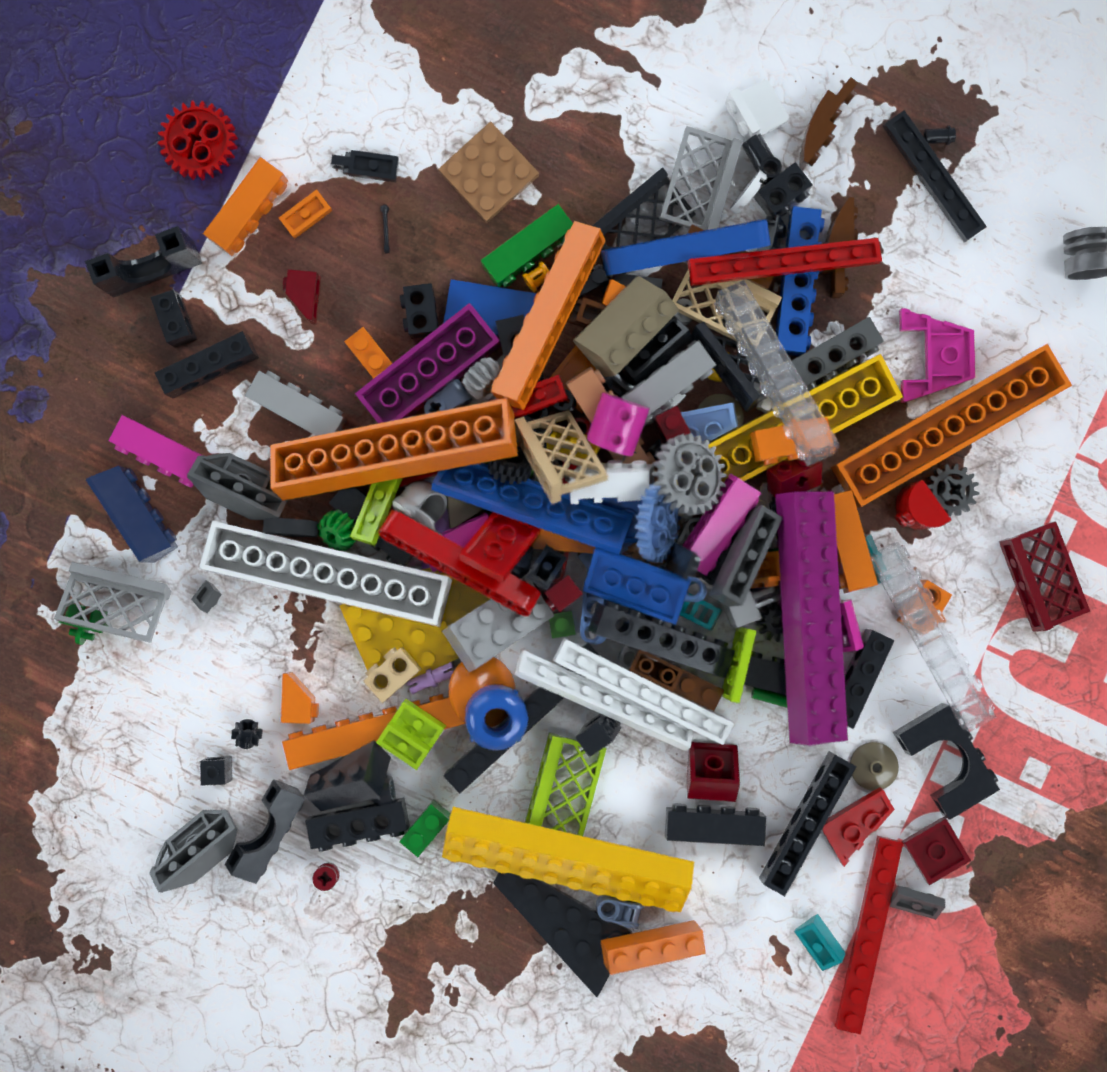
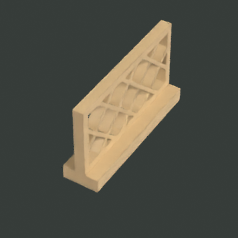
M688 269L672 300L678 307V312L699 323L704 321L707 327L756 350L782 297L747 279L703 284L700 287L691 289L688 281L690 277ZM716 287L722 290L724 297L713 300L709 289ZM705 291L708 301L697 304L694 293ZM689 295L692 306L684 307L678 304L677 301L679 297ZM736 298L742 300L745 308L734 310L731 300ZM726 301L730 312L719 315L715 304ZM710 306L714 316L710 318L702 316L700 308ZM760 309L768 314L765 319L756 321L753 310ZM747 312L751 323L741 326L737 315ZM732 316L736 327L728 329L723 326L721 319ZM753 327L757 336L755 341L746 338L743 330Z
M569 410L530 422H526L524 417L514 420L516 440L552 504L561 501L562 494L608 480L607 472ZM567 420L569 424L565 428L556 425V423ZM536 428L547 429L544 435L533 431ZM552 431L562 434L560 439L550 437L549 435ZM567 436L578 438L576 444L565 440ZM546 442L556 446L554 450L551 451L543 448L544 443ZM561 447L572 450L570 455L558 453ZM577 452L587 454L588 457L586 460L576 458L575 455ZM554 459L564 461L565 464L563 467L552 465ZM570 464L582 467L579 472L568 469ZM587 468L598 472V474L594 476H589L584 473ZM563 476L575 479L574 482L563 484L561 481Z

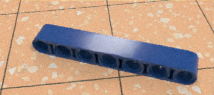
M767 219L610 248L602 250L601 256L606 276L685 262L693 258L718 256L769 246L771 243Z

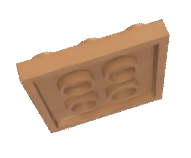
M491 121L438 169L439 173L486 223L494 218L539 176V172Z

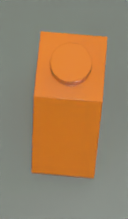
M293 672L283 673L281 723L311 724L319 715V703H315L316 697Z

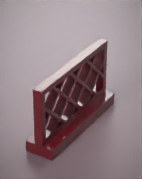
M1056 521L999 541L1033 632L1050 630L1054 628L1053 626L1090 612ZM1051 529L1053 535L1051 544L1042 540L1045 530ZM1028 538L1034 541L1031 552L1024 550L1021 542L1022 539ZM1039 545L1049 549L1045 560L1036 556ZM1054 552L1060 554L1062 558L1059 567L1050 563ZM1033 560L1043 564L1039 575L1032 571L1031 565ZM1048 567L1057 571L1054 582L1044 578ZM1063 574L1068 576L1071 582L1068 589L1059 585ZM1042 582L1051 586L1048 597L1041 595L1040 587ZM1056 590L1066 594L1062 605L1053 601ZM1071 597L1077 599L1080 606L1079 610L1073 611L1067 608ZM1051 605L1060 609L1057 619L1052 621L1048 613Z

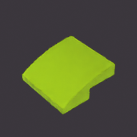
M405 699L376 743L417 770L446 725L408 699Z

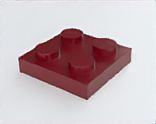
M944 816L902 841L928 885L935 883L971 861L950 823Z

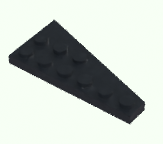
M498 872L493 884L598 998L610 976L609 971L604 965L601 940L631 934L632 931L620 924L602 920L596 910L542 880L525 879L516 874Z

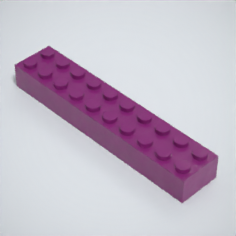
M834 491L776 494V511L779 516L783 517L778 527L789 743L811 746L848 741Z

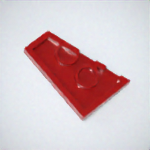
M881 787L829 817L822 829L823 834L843 867L849 862L850 856L856 850L859 851L865 839L873 831L876 832L895 810Z

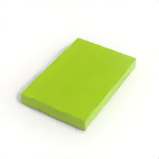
M743 627L735 629L731 646L735 653L722 685V689H724L722 697L731 702L740 704L756 630Z

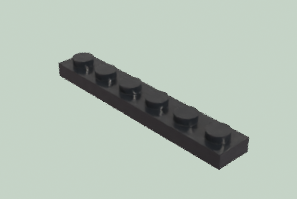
M903 110L883 125L884 130L964 243L987 227L906 111Z

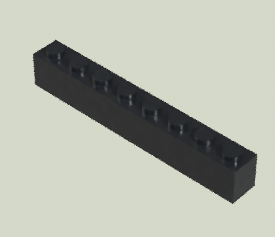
M586 642L582 646L583 648L599 655V653L588 642ZM562 665L560 666V667L565 668V669H567V670H569V671H571V672H573V673H576V672H574V671H572V670H570V669H568V668H566V667H564V666H562ZM540 686L523 700L528 714V725L525 734L565 697ZM508 716L494 728L502 727L507 722ZM476 743L443 776L461 794L511 747L503 750H489Z

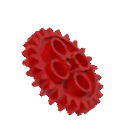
M191 101L189 108L182 103L181 111L174 107V116L166 114L169 123L161 122L165 131L158 132L159 136L164 139L158 141L159 146L164 148L160 151V154L166 157L164 161L169 166L172 165L171 168L174 172L180 170V174L184 178L189 173V177L192 180H195L197 174L204 180L205 173L214 178V170L223 173L220 166L223 164L229 167L230 165L226 160L227 157L235 158L230 150L238 148L232 142L237 140L238 137L235 133H232L236 129L233 124H229L231 120L228 115L224 116L222 109L216 110L212 103L207 108L204 101L200 102L199 107H197L194 101ZM196 121V125L188 129L189 123ZM218 131L216 137L209 138L211 132ZM187 143L183 150H178L180 144ZM208 152L206 159L199 160L202 153Z

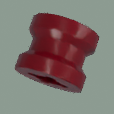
M333 863L321 864L312 877L314 886L321 891L332 889L339 880L340 871Z

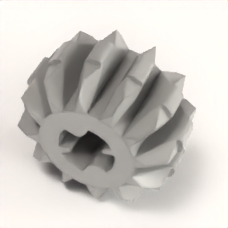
M491 357L483 358L480 362H476L474 366L470 367V370L465 373L462 383L467 391L476 399L485 398L488 394L492 393V383L499 376L502 368Z

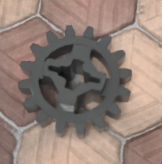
M947 464L942 466V470L939 468L933 471L935 476L927 477L931 482L927 486L949 516L952 513L955 516H959L962 514V511L969 512L970 507L968 504L974 505L977 503L973 496L980 493L974 490V487L978 486L979 482H972L971 479L975 475L974 473L967 475V467L959 470L958 464H954L950 469ZM948 475H956L959 477V479L954 480L951 476ZM951 486H953L955 489L952 491L953 494L950 495L949 491ZM951 501L956 506H948L944 502Z

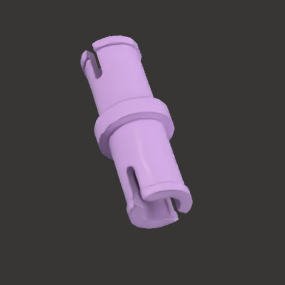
M449 662L434 670L430 668L426 670V673L410 679L407 682L408 686L418 683V685L409 688L410 692L415 694L430 686L434 688L438 686V683L450 679L454 670L447 673L446 671L455 668L453 662Z

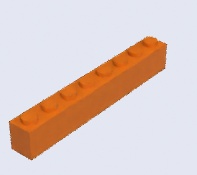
M574 221L571 229L566 232L565 241L555 255V262L551 270L546 273L540 292L535 295L531 311L526 314L520 333L515 336L509 355L504 358L502 370L492 383L491 392L497 400L506 398L511 406L524 410L606 242L600 228Z
M443 693L429 697V702L420 704V700L411 701L445 724V729L466 724L454 712L449 696L444 697ZM396 706L382 709L383 714L373 716V712L359 715V720L350 722L349 718L336 721V726L326 728V724L311 728V733L304 735L302 731L288 734L289 738L282 741L289 770L346 756L374 740L377 742L397 712Z

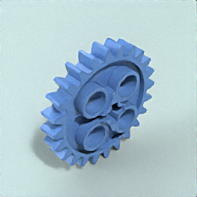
M650 484L649 489H645L646 496H641L642 505H638L640 511L636 515L638 523L635 525V528L638 529L635 538L639 540L636 546L640 547L639 554L643 555L642 559H646L649 562L662 563L663 560H667V554H671L674 539H678L677 530L680 529L678 521L681 517L678 516V509H670L672 502L663 503L666 497L665 494H657L661 487Z

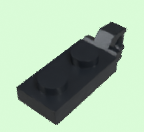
M351 150V152H345V156L332 154L331 165L332 168L343 170L344 175L396 182L399 157Z

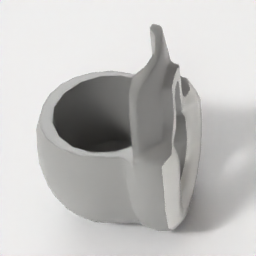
M428 481L411 483L400 496H397L392 501L393 509L442 535L435 530L434 523L445 513L447 508L446 496L432 491V483Z

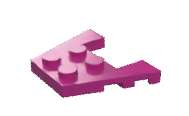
M906 308L899 310L900 332H925L926 380L901 381V394L903 396L901 403L975 378L974 330L947 321L936 320L925 314H917Z

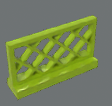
M549 732L525 823L542 827L544 817L553 813L558 824L549 829L557 830L561 827L563 832H567L564 825L576 818L579 823L577 835L583 836L607 748L601 749L597 761L588 766L583 757V754L586 752L579 750L578 746L581 747L577 740ZM564 743L573 745L577 751L575 755L566 760L561 753ZM580 757L585 768L573 774L568 763ZM566 766L571 777L559 783L555 777L556 771ZM588 771L592 777L591 784L582 789L576 778ZM574 780L579 791L567 798L561 787ZM559 789L565 800L552 807L549 802L550 794ZM582 795L586 801L585 806L578 812H575L570 802ZM568 804L573 815L560 821L555 811Z

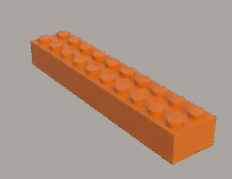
M1047 343L833 465L831 469L844 491L852 490L856 507H862L1071 387L1072 384Z
M505 398L270 445L271 489L284 501L518 456L514 412Z

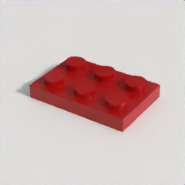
M492 512L459 553V560L503 583L538 537L541 528Z

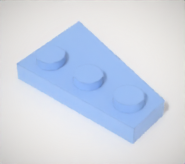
M734 402L681 412L693 437L700 435L701 441L709 440L710 443L738 427Z

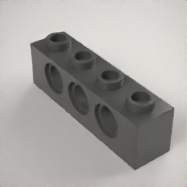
M870 316L785 365L795 378L791 385L796 393L802 389L804 393L817 386L816 381L824 378L825 381L838 374L836 370L842 366H845L846 369L859 362L857 358L865 354L866 357H869L880 350L878 346L884 340ZM850 340H855L859 343L858 351L850 347ZM829 352L837 353L839 361L832 362L829 359ZM809 363H813L818 367V374H811L809 372Z

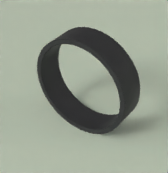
M264 518L263 533L280 536L317 537L318 522L301 519Z

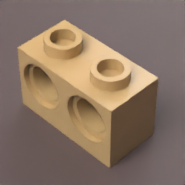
M395 647L384 656L386 661L380 666L375 664L365 673L368 677L363 682L382 703L388 700L422 669L403 647L398 650ZM397 658H402L406 662V669L402 672L396 670L394 666ZM380 674L388 679V684L385 688L379 687L376 683V678Z

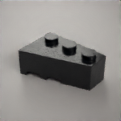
M374 740L311 774L304 796L320 811L379 798L391 757Z

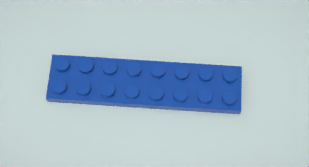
M484 463L438 471L432 483V491L617 555L620 554L634 516L600 503H594V501L589 499H579V504H571L570 493L562 494L561 501L552 504L541 483L528 478L526 482L521 481V484H517L514 481L512 485L506 480L505 483L500 482L501 478L496 480L493 478L494 475L489 474L488 465Z

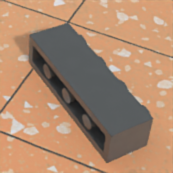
M763 505L754 507L748 512L745 517V523L739 529L709 596L728 607L743 605L783 517Z

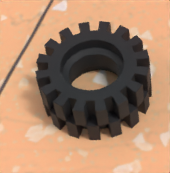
M517 446L518 456L488 461L487 469L490 475H494V479L501 478L500 482L505 483L506 480L509 481V484L513 485L514 481L517 484H521V481L526 482L527 478H530L532 467L521 447Z

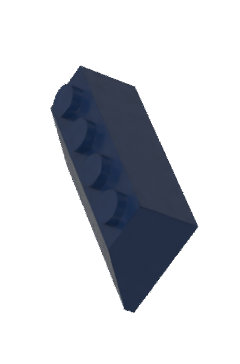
M116 466L87 478L88 485L139 562L155 563L178 548L175 543L177 540L175 534L171 529H166L162 523L164 520L162 514L158 509H153L149 503L151 500L149 494L145 489H140L136 483L138 478L130 468Z

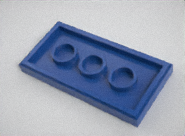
M451 279L443 323L470 303L493 333L499 337L495 321L522 314L525 317L531 311L536 293Z
M595 548L583 592L676 625L691 579L686 580L677 574L630 557Z

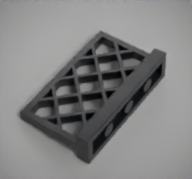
M662 167L592 226L600 228L603 236L606 233H616V247L620 246L621 234L634 235L633 244L637 243V236L650 237V241L654 240V238L670 237L682 226L675 225L672 228V223L668 222V230L665 235L654 234L655 221L667 222L656 217L657 204H664L663 200H658V191L664 185L668 188L670 179L667 176L669 174ZM674 186V188H675V190H676L678 196H680V195H681L680 192H679V191L677 190V188ZM654 194V199H648ZM682 198L681 201L687 211L692 209L687 201ZM643 202L653 203L652 216L639 215L640 205ZM677 202L670 205L669 215L673 216L674 206H679ZM636 209V215L630 214ZM695 212L689 214L691 219L696 215ZM625 217L635 218L634 232L621 230L622 220ZM639 219L652 220L650 234L638 232ZM618 224L617 230L612 229L614 226ZM604 244L602 250H606V249H610V248H615V247L606 246V244Z
M739 306L734 308V310L741 309ZM744 313L737 315L741 326L751 323ZM731 317L721 319L722 322L725 321L723 323L724 327L728 329L736 327L728 324ZM704 321L695 326L691 334L693 341H699L716 364L713 369L746 412L753 409L757 403L795 381L794 376L763 337L757 349L753 350L735 340L727 339L725 335L722 337L715 336L710 331L711 328L707 327ZM753 327L743 330L745 335L752 336L754 340L757 336ZM725 345L737 347V355L728 354L725 350ZM741 350L754 351L753 360L740 357ZM758 353L766 354L770 359L769 364L757 361ZM739 363L752 366L751 374L743 373L739 368ZM756 367L768 370V377L755 376ZM772 371L781 373L786 380L782 382L771 380ZM754 382L766 384V391L759 394L753 386Z

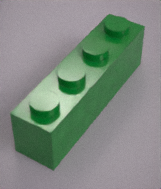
M557 204L481 259V265L497 287L501 288L504 286L506 288L515 282V277L518 274L529 272L535 267L536 261L540 258L546 259L555 252L554 248L560 244L563 245L566 232L571 229L573 223L560 205Z

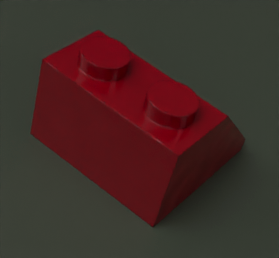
M691 742V748L688 749L687 799L736 802L740 787L738 745Z

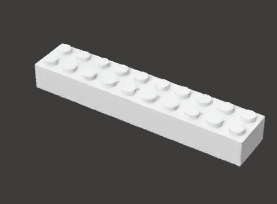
M212 521L199 567L208 572L441 627L452 579L448 576Z

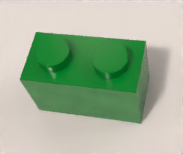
M433 799L399 842L418 858L448 823L451 813Z

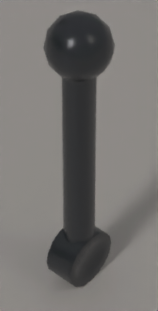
M383 204L380 207V211L383 213L384 252L389 254L387 217L389 206Z

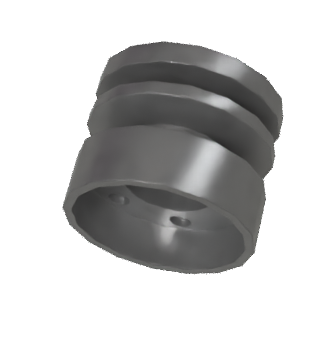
M1106 226L1086 227L1063 235V244L1067 245L1064 247V254L1074 255L1064 261L1066 279L1089 280L1107 277Z

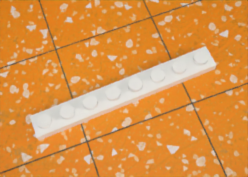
M565 638L553 659L554 662L724 745L734 725L731 721Z
M525 650L519 654L515 676L681 750L687 751L691 748L693 730L609 688Z

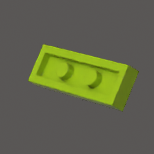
M401 478L371 484L350 537L352 539L376 545L379 538L378 531L387 518L393 503L392 501L402 481Z

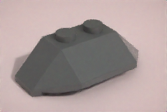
M231 453L198 456L187 474V478L207 500L250 520L279 518L288 501H283L271 489V472Z
M202 810L165 841L157 856L155 866H152L149 872L159 893L195 883L232 852L238 829L229 811Z

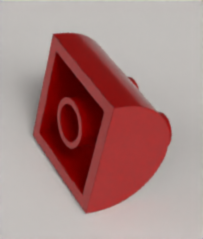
M923 480L909 483L897 496V515H895V519L903 528L908 526L918 530L941 527L952 520Z

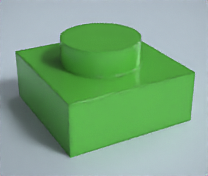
M572 611L554 613V617L549 619L552 639L576 635Z

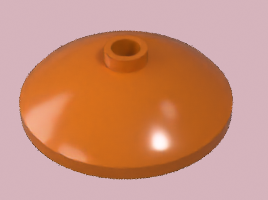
M495 657L471 672H468L461 662L452 673L449 682V699L454 712L464 723H466L465 708L471 696L479 689L497 684L516 690L511 672L504 663ZM494 708L486 713L484 721L488 726L494 727L499 725L508 716V713L502 708Z

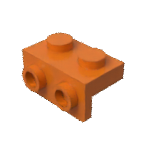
M779 551L766 553L750 589L763 587V583L764 587L779 586Z

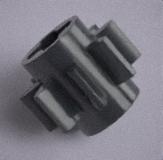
M244 719L235 723V729H232L231 739H236V747L250 749L253 746H258L259 739H262L263 729H258V722Z

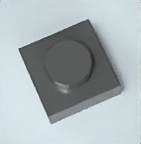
M205 580L191 600L201 611L208 613L217 604L222 594L212 583Z

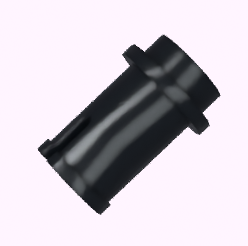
M950 125L940 129H925L923 134L928 144L945 143L950 145L956 139V130L951 128Z

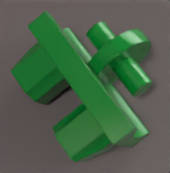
M74 603L68 607L66 615L63 616L71 618L80 613ZM80 605L84 611L86 606ZM99 609L91 612L89 622L96 623L104 618ZM58 621V623L78 627V629L71 628L69 630V635L75 636V644L83 645L86 639L94 640L95 634L89 633V630L102 633V631Z

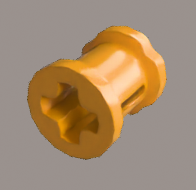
M540 261L538 267L528 274L524 273L522 275L525 283L533 293L544 283L545 275L549 269Z

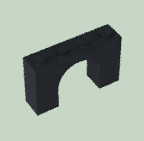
M175 226L155 234L160 249L151 255L135 260L123 261L116 259L109 253H105L85 261L93 285L114 298L200 265L202 260L195 242L179 226Z
M941 703L897 729L893 734L904 752L910 756L942 740L951 741L957 746L962 756V768L959 775L951 783L930 794L942 816L951 820L1000 789L996 784L998 782L997 776L991 769H987L983 762L986 760L985 756L979 748H975L971 740L973 737L970 731L960 724L958 711L954 706Z

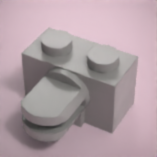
M775 586L755 593L749 590L742 606L728 607L722 603L730 626L738 628L760 620L761 614L758 608L778 601L779 597L775 595L758 602L755 599L776 591Z

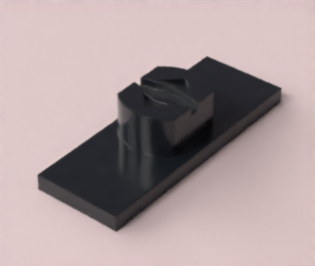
M675 542L666 568L681 578L688 580L690 575H695L701 557L697 556L696 552Z

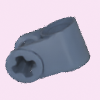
M456 379L426 402L424 410L426 414L436 412V405L440 406V411L464 407L470 404L473 399L460 380Z
M600 895L596 900V908L602 920L620 924L630 929L639 928V914L641 909H644V906L640 903L629 900L621 901L616 897ZM607 902L614 905L613 909L609 912L601 910L602 906Z

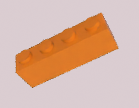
M260 157L204 231L203 235L230 256L238 253L243 248L244 240L249 233L252 234L257 229L258 221L263 214L269 213L275 198L278 195H282L286 190L288 180L285 175Z
M849 490L834 494L839 588L843 589L845 594L876 586L878 582L853 492Z
M695 920L601 940L604 965L610 975L706 954L703 930Z

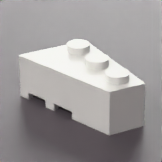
M610 460L607 463H601L608 474V480L570 492L571 504H579V499L594 498V503H602V498H618V502L641 500V496H646L645 489H649L650 484H654V475H652L654 465L647 464L646 461H633L632 464H622L621 460ZM578 466L574 471L579 472L582 467ZM587 468L584 474L594 476L598 472ZM570 477V483L574 482L575 479Z

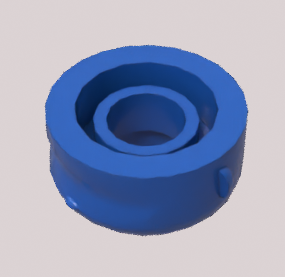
M494 684L479 689L471 696L465 708L466 728L471 742L475 741L481 747L489 750H503L521 741L528 725V714L523 699L518 694V690ZM494 708H502L508 713V720L502 727L492 728L484 721L486 713Z

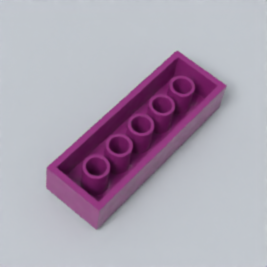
M469 303L357 391L355 395L378 424L412 417L424 408L426 402L439 393L447 384L463 377L476 362L487 358L501 347L500 340Z

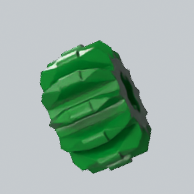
M339 509L336 511L332 510L326 513L317 525L318 535L323 538V542H326L330 549L334 547L335 550L346 551L356 542V540L350 537L355 526L354 519H350L348 513L343 514Z

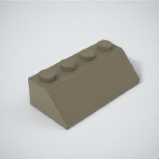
M636 276L572 341L596 370L600 371L603 377L616 376L679 309L664 290L642 277Z

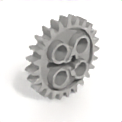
M682 434L667 440V444L661 445L662 452L656 453L660 461L653 462L658 471L653 472L652 475L659 479L654 485L661 487L657 494H665L666 497L663 503L672 502L670 509H678L679 514L687 513V516L711 510L712 505L719 503L716 497L723 495L719 488L726 487L721 478L727 477V474L721 473L720 470L725 467V464L718 463L722 456H715L716 447L708 448L709 440L701 441L700 435L693 437V434Z

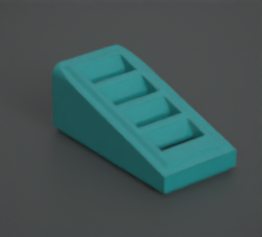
M701 600L700 602H695L692 610L687 614L685 612L690 602H684L680 616L709 631L714 629L723 611L722 609ZM700 605H703L704 608L699 618H695L694 616L696 615ZM709 609L713 610L708 622H703Z

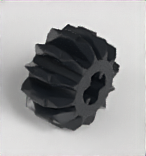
M776 601L771 603V608L768 605L763 606L766 613L760 612L761 617H763L762 621H755V625H763L758 633L762 635L767 632L766 640L770 641L774 635L775 641L780 642L781 634L783 636L782 603L778 608ZM773 616L781 618L778 621L780 625L779 627L771 625V623L774 622L772 618Z

